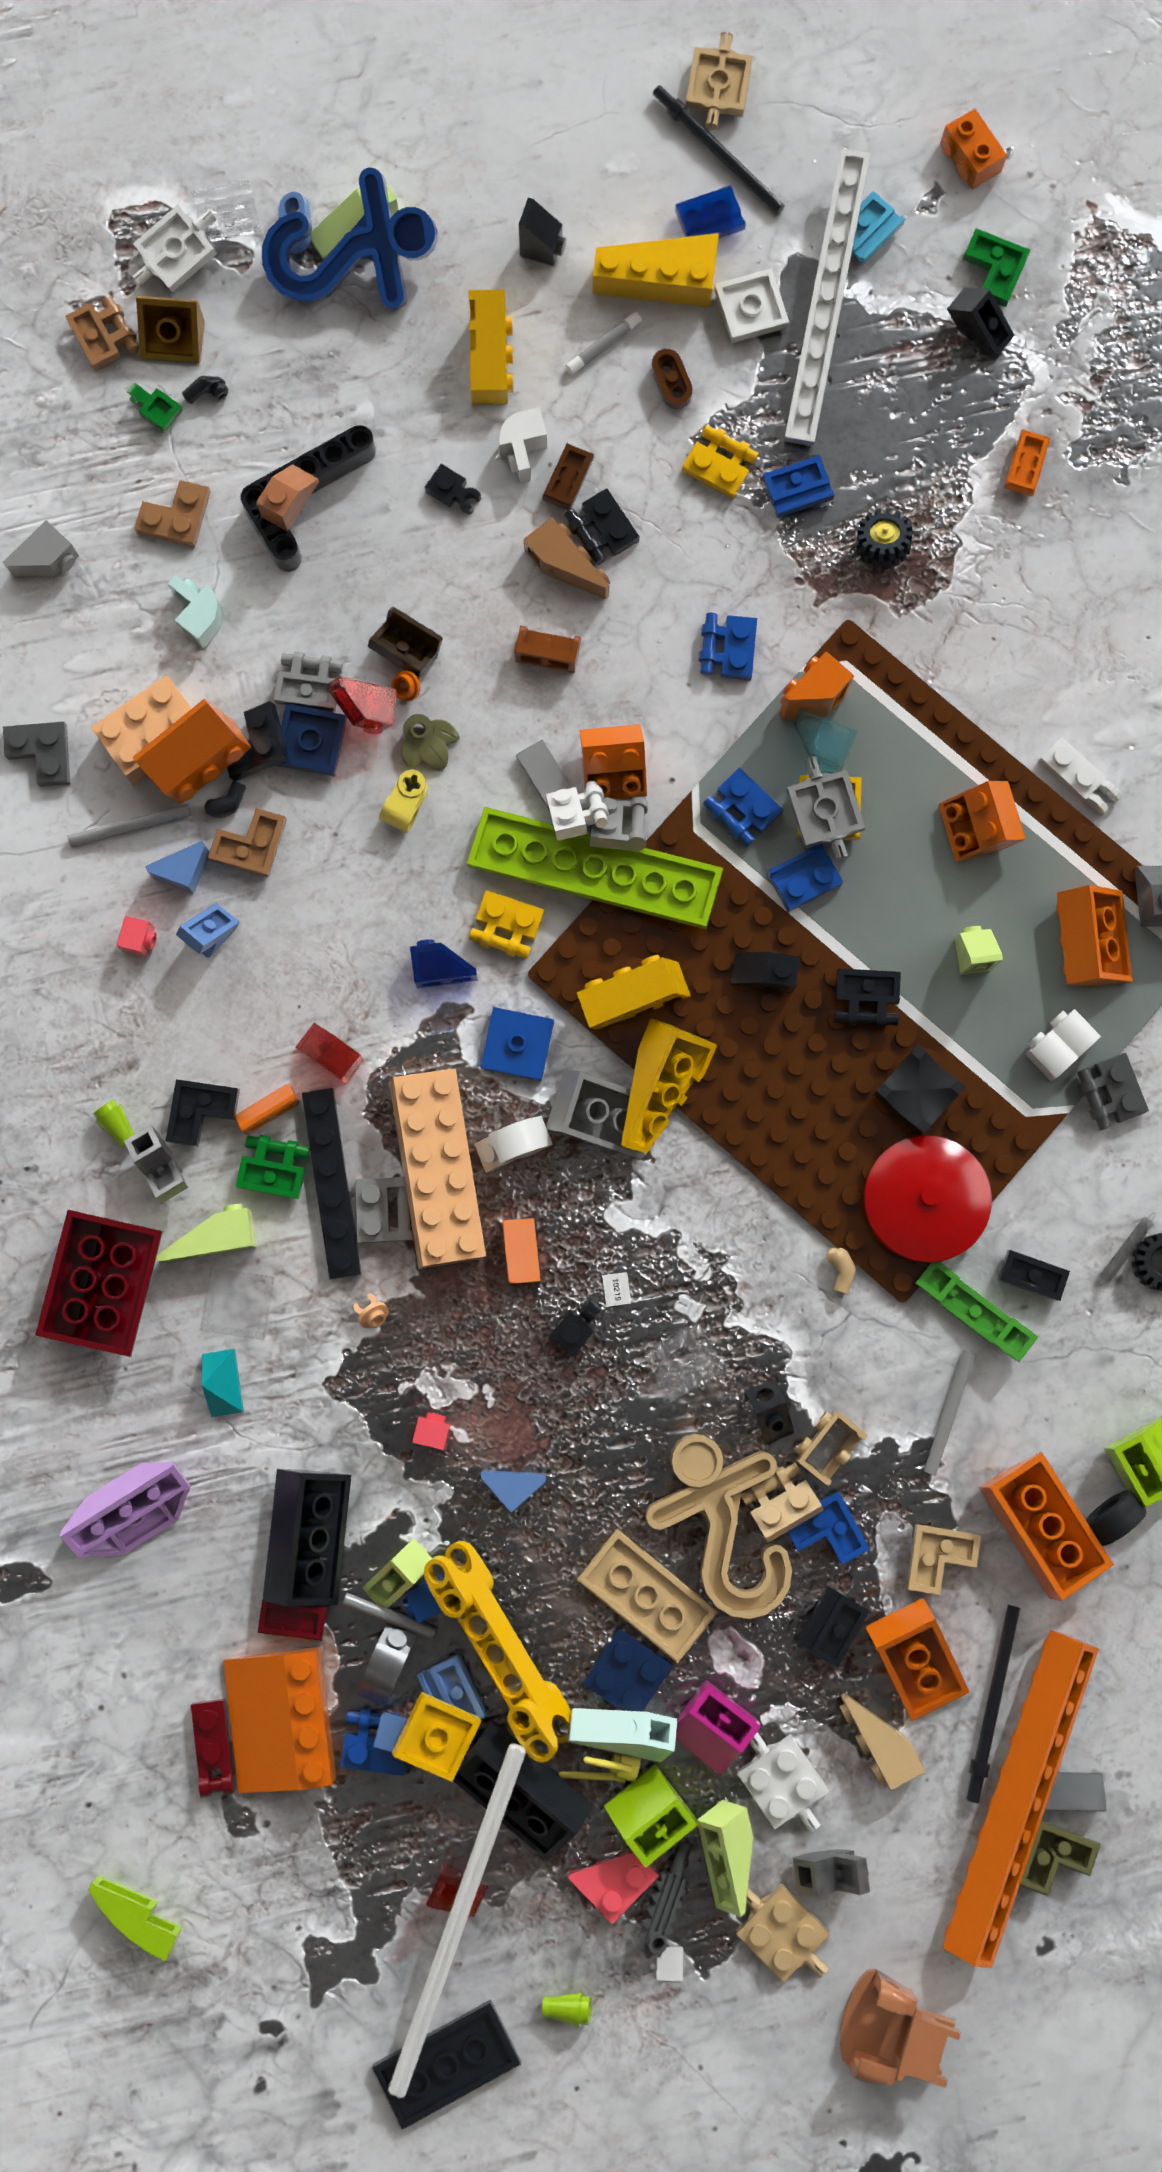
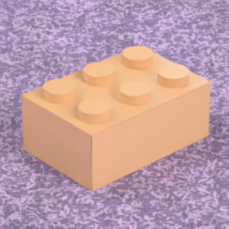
M165 675L91 726V729L134 786L148 775L134 761L133 756L192 708L169 676Z

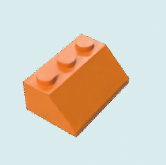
M203 699L135 754L133 759L166 796L181 805L183 802L193 798L196 792L208 782L215 780L230 764L240 760L251 746L234 720L206 699Z
M1086 885L1057 892L1058 903L1056 910L1060 918V944L1064 954L1063 973L1067 985L1084 987L1133 982L1123 891Z

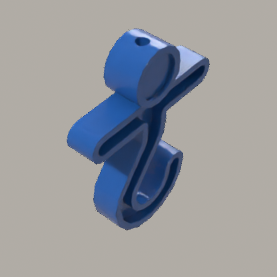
M368 167L359 176L364 216L350 232L346 233L312 274L307 276L296 274L289 262V253L294 244L307 238L312 232L311 220L300 212H292L279 218L268 229L262 244V266L268 281L279 293L298 302H317L331 296L361 260H371L374 263L382 303L390 309L397 310L402 308L406 302V290L399 255L408 260H421L428 257L434 251L438 241V230L435 222L425 211L417 207L402 208L392 216L385 178L377 169Z

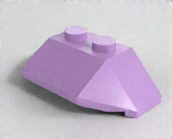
M173 1462L140 1463L87 1496L60 1532V1537L78 1559L88 1558V1556L107 1557L124 1555L178 1521L186 1496L191 1488L190 1484Z

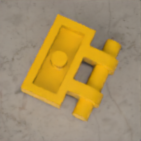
M706 425L701 436L710 440V444L706 447L696 442L682 465V472L734 500L749 474V470L741 466L743 460L755 464L759 453L750 449V444L744 441L739 443L726 435V431L720 428L716 430ZM720 446L734 454L731 460L717 453Z
M486 890L476 916V921L486 924L484 932L472 928L469 940L480 943V947L486 949L493 947L505 951L507 956L513 958L517 955L528 959L531 947L521 944L522 938L525 937L535 941L545 911L542 908ZM496 929L513 933L511 940L494 935Z

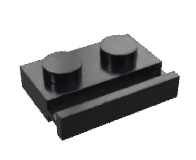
M827 1585L799 1635L796 1644L839 1668L870 1611Z

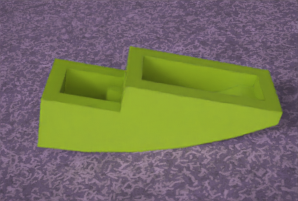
M97 1876L90 1884L88 1891L101 1911L129 1940L146 1952L166 1962L173 1952L183 1927L153 1914L158 1901L101 1876Z

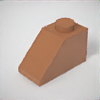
M293 464L274 475L256 502L261 517L288 532L319 483V479Z

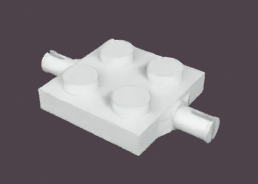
M177 205L133 243L141 253L146 264L137 273L132 275L140 287L150 277L155 275V277L161 279L171 292H174L217 254L207 241L206 234L204 233L211 224L217 221L213 213L208 209L206 213L195 221L187 216L180 206Z
M757 1732L749 1743L756 1754L749 1763L737 1770L738 1776L774 1829L792 1818L800 1817L809 1833L813 1832L814 1827L818 1829L821 1824L815 1818L810 1808L814 1802L829 1793L827 1786L791 1734L778 1743L766 1745Z

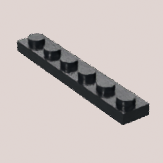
M333 1088L303 1092L302 1099L329 1279L362 1275L335 1092Z

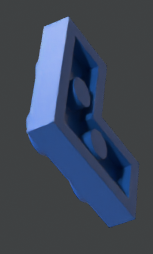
M839 1491L819 1501L824 1511L787 1532L797 1551L826 1536L842 1565L870 1550Z

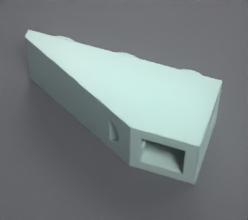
M573 1708L571 1711L568 1742L662 1762L675 1751L677 1719L649 1712Z

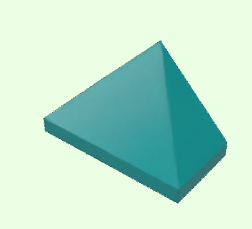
M235 1349L202 1354L201 1386L211 1417L244 1412Z

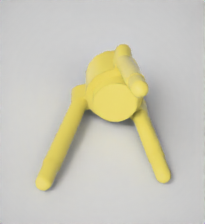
M616 1752L613 1753L611 1761L585 1757L583 1759L584 1763L608 1768L611 1773L561 1771L559 1776L571 1779L611 1780L625 1783V1780L635 1782L641 1758Z

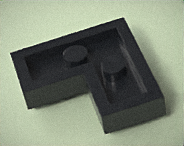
M271 701L244 712L249 740L247 741L251 748L243 754L240 760L227 767L229 778L235 782L289 760L277 708Z
M176 1079L165 1141L199 1147L204 1116L235 1121L240 1089Z

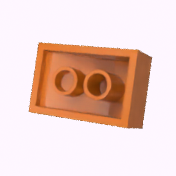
M924 1598L865 1626L912 1721L970 1693L941 1629Z

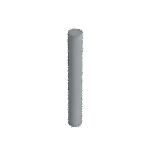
M346 1593L342 1601V1605L431 1640L436 1633L437 1627L425 1622L418 1623L414 1618L352 1594Z

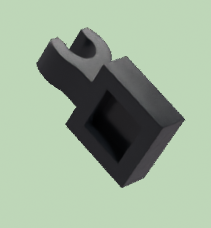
M591 1300L578 1317L570 1311L550 1336L574 1356L595 1332L588 1324L601 1310V1307Z

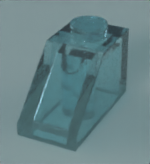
M799 709L794 725L810 760L811 757L815 756L820 770L824 772L834 773L842 771L857 731Z

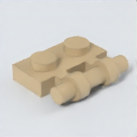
M796 1463L786 1468L781 1466L776 1469L775 1474L770 1478L751 1486L750 1489L741 1494V1498L746 1506L755 1500H758L761 1505L750 1513L768 1543L824 1511L806 1480L796 1486L791 1481L802 1474ZM782 1485L785 1492L769 1500L766 1494Z

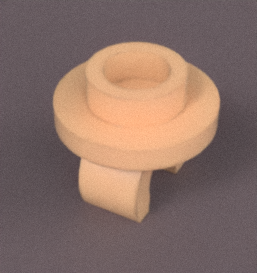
M369 1293L367 1294L370 1300L369 1306L362 1309L356 1303L353 1307L359 1315L358 1322L363 1328H377L385 1322L389 1310L385 1303L379 1302L373 1294Z

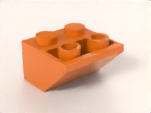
M827 651L820 658L814 656L803 669L805 673L798 681L794 678L783 690L785 695L780 700L782 706L779 715L783 719L827 717L847 695L854 675Z
M641 724L580 730L585 791L586 784L589 781H595L602 789L604 798L621 799L647 796L645 744Z
M987 781L938 804L956 862L1001 851L1026 840L1008 781Z

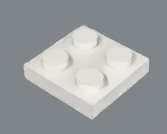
M772 268L715 284L714 292L731 344L788 328L789 319Z

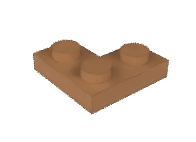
M179 480L172 508L142 501L135 525L136 533L195 547L211 493L209 487Z
M256 808L247 837L220 829L216 830L208 859L216 863L269 877L287 821L286 817Z

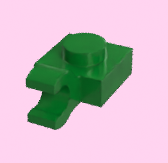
M133 383L127 391L131 396L129 399L141 407L139 410L140 416L164 433L182 412L181 405L158 388L152 394H149L138 384Z

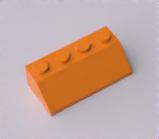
M1042 1452L1002 1471L979 1487L1049 1599L1063 1601L1114 1565Z

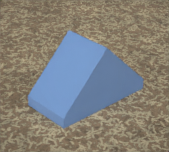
M200 841L146 865L145 868L153 879L194 893L208 860L209 850L203 841Z
M482 1470L481 1479L512 1513L546 1482V1474Z

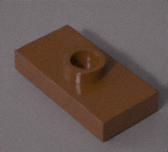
M566 443L543 494V500L566 510L571 509L592 465L594 454Z

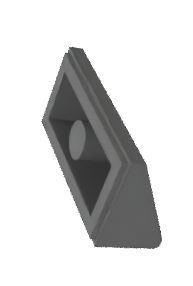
M1058 1772L1045 1810L1106 1812L1102 1773Z

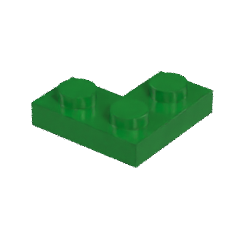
M975 228L962 260L990 270L982 289H990L996 302L1007 307L1031 250Z

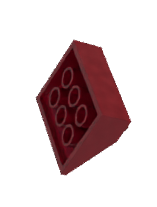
M67 1210L35 1336L131 1357L163 1231Z

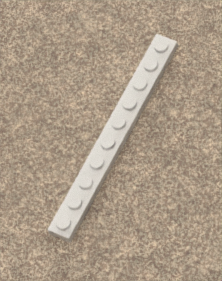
M841 149L785 433L784 441L810 446L815 444L871 153Z

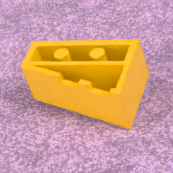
M468 290L470 305V391L472 404H508V392H513V373H507V364H513V345H507V336H513L512 317H507L505 290Z
M654 955L642 960V966L631 970V967H625L613 972L614 977L603 981L600 978L584 985L586 989L577 992L589 1028L601 1029L635 1017V1014L653 1007L654 1010L664 1006V1002L676 997H681L682 1000L691 997L679 962Z

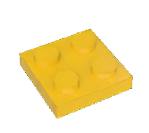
M421 1692L392 1754L402 1761L452 1782L477 1732L481 1719L476 1715Z

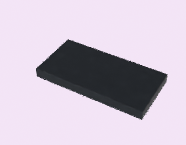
M490 1999L426 2035L406 2095L403 2098L391 2095L388 2090L403 2048L375 2062L372 2069L403 2130L521 2065V2059Z

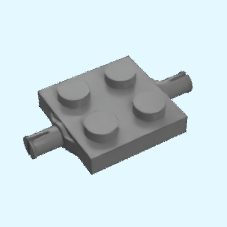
M815 756L811 757V760L807 758L804 760L809 778L786 789L804 848L821 843H831L835 860L838 861L841 857L845 859L848 857L843 839L848 835L862 832L866 828L847 769L833 774L821 773L817 758Z

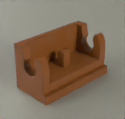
M520 625L514 651L515 662L575 673L581 637L574 636L573 639L528 630L527 626Z

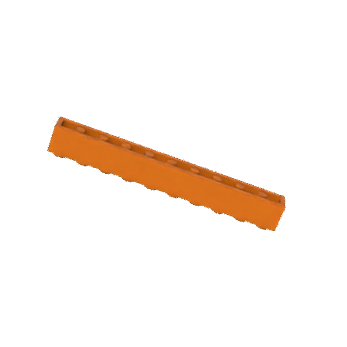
M1050 1630L1048 1637L1043 1642L1042 1655L1038 1667L1032 1674V1685L1029 1694L1022 1704L1021 1717L1017 1729L1010 1739V1750L1005 1763L1000 1769V1779L995 1794L989 1801V1811L984 1826H982L978 1833V1844L974 1856L968 1863L967 1876L963 1888L956 1898V1909L945 1931L946 1938L942 1948L976 1967L992 1968L1099 1651V1648Z

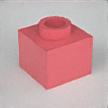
M125 916L116 946L123 952L147 957L148 951L153 950L156 944L157 933L154 932L155 927L148 921Z
M427 1412L426 1417H418L412 1443L445 1450L451 1429V1424L445 1422L446 1416Z

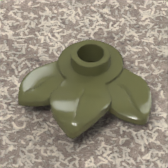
M415 714L410 716L403 725V734L406 739L401 747V755L410 769L416 767L422 760L431 767L445 769L449 757L446 745L456 742L460 739V736L455 727L443 719L431 721L425 715ZM415 724H421L424 727L422 735L414 733L413 727Z

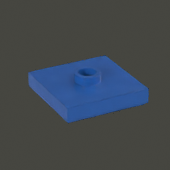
M493 1007L480 1068L542 1081L554 1019Z

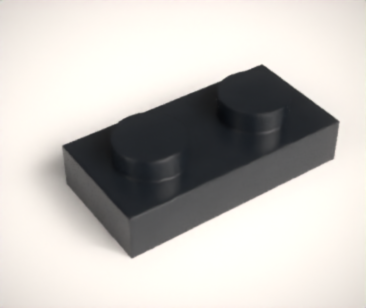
M1007 1250L998 1281L1055 1301H1061L1070 1271L1024 1254Z

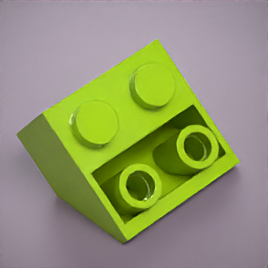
M656 1764L651 1766L635 1782L630 1783L604 1805L605 1810L623 1839L645 1868L698 1826L694 1814Z

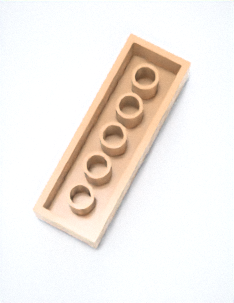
M456 1068L393 1077L389 1085L403 1174L406 1182L418 1269L480 1260L486 1257Z

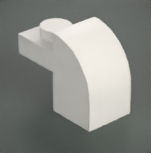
M540 407L514 413L503 423L499 433L501 458L508 457L511 473L517 472L519 483L531 481L527 452L547 448V432Z
M538 1116L494 1131L474 1145L487 1173L514 1160L531 1156L552 1146L553 1143L542 1116Z

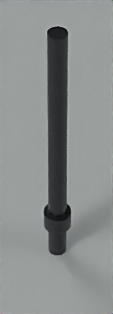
M661 85L654 89L653 96L667 108V113L675 121H680L777 215L782 212L785 204L687 111L688 107L679 98L675 99Z
M1007 1605L975 1759H971L968 1773L971 1774L966 1800L973 1803H979L984 1778H988L991 1764L988 1763L1020 1613V1607Z

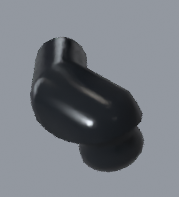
M200 376L182 391V395L192 405L204 393L213 394L217 399H223L228 395L229 389L221 377Z

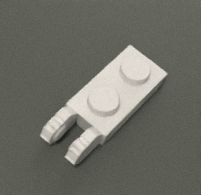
M1063 737L1039 759V762L1082 802L1085 801L1100 815H1106L1109 812V807L1098 795L1093 794L1097 788L1111 801L1118 802L1122 798L1121 791L1112 782L1107 781V778Z

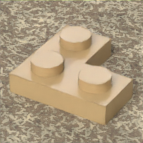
M915 1524L906 1589L941 1595L945 1563L977 1568L981 1535Z

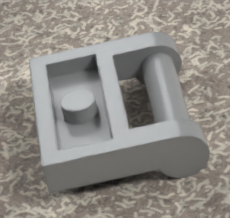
M635 797L628 801L604 798L603 803L607 806L609 812L608 824L603 828L597 827L596 824L591 825L589 846L629 851L643 850L646 847V835L644 834V815L648 810L646 799ZM623 816H632L631 833L629 835L622 834Z
M405 1177L355 1180L357 1243L414 1241ZM389 1188H397L398 1231L390 1232Z

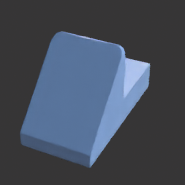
M215 903L182 924L176 935L198 954L202 953L209 958L231 935L240 922L219 904Z

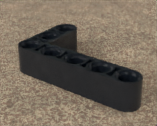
M364 425L353 426L247 485L242 490L240 499L245 513L279 569L293 571L299 567L302 556L296 539L290 529L287 532L277 527L274 531H265V528L273 523L262 518L258 506L252 507L250 503L259 499L274 475L292 464L305 472L308 470L315 471V474L312 476L318 478L319 483L312 494L367 464L376 454L373 434L368 427ZM360 441L368 443L362 448L355 447V444ZM333 456L342 457L337 462L328 461ZM285 549L293 550L292 554L287 557L279 555Z

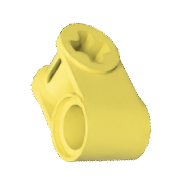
M412 769L400 775L392 793L388 796L379 814L380 820L406 833L411 829L428 791L422 773ZM415 781H417L419 789L413 788L411 792H409L407 788V783L412 785Z

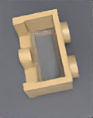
M834 1410L831 1414L826 1411L815 1424L818 1431L811 1440L805 1437L795 1450L799 1455L795 1461L826 1486L831 1484L830 1478L840 1465H844L851 1457L850 1453L858 1442L865 1440L868 1436L837 1410Z

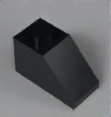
M527 198L518 224L520 256L554 266L557 255L562 256L566 246V238L563 237V224L534 199Z
M964 287L947 308L959 332L993 357H998L1015 336L990 289Z
M775 952L735 953L730 984L792 994L796 988L800 956Z

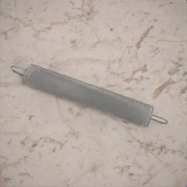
M1151 1223L1148 1225V1228L1145 1227L1146 1229L1143 1231V1234L1140 1233V1238L1135 1239V1244L1130 1245V1250L1125 1253L1126 1255L1124 1257L1121 1256V1261L1116 1262V1269H1112L1111 1273L1109 1272L1110 1270L1107 1271L1106 1279L1112 1280L1114 1278L1113 1275L1125 1263L1124 1260L1129 1258L1128 1255L1133 1253L1132 1250L1144 1238L1143 1235H1146L1148 1233L1147 1230L1152 1228ZM1120 1248V1249L1118 1250V1252L1115 1254V1256H1116V1255H1117V1256L1120 1255L1119 1253L1121 1252L1120 1250H1121L1122 1248ZM1114 1256V1257L1111 1259V1261L1107 1264L1108 1267H1106V1268L1103 1269V1273H1104L1103 1275L1106 1274V1273H1105V1272H1106L1105 1270H1106L1107 1268L1110 1269V1268H1109V1267L1111 1266L1110 1264H1111V1263H1112V1264L1115 1263V1262H1114V1261H1115L1114 1259L1116 1258L1115 1256Z

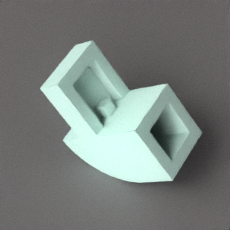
M175 574L167 584L173 595L187 605L175 619V622L183 634L204 649L216 636L221 627L222 610L210 586L206 584L200 590L190 579L187 578L183 581Z

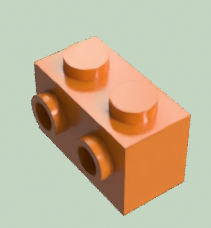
M976 109L945 125L940 142L944 154L950 157L957 166L961 179L967 181L972 189L1002 172L1008 155Z

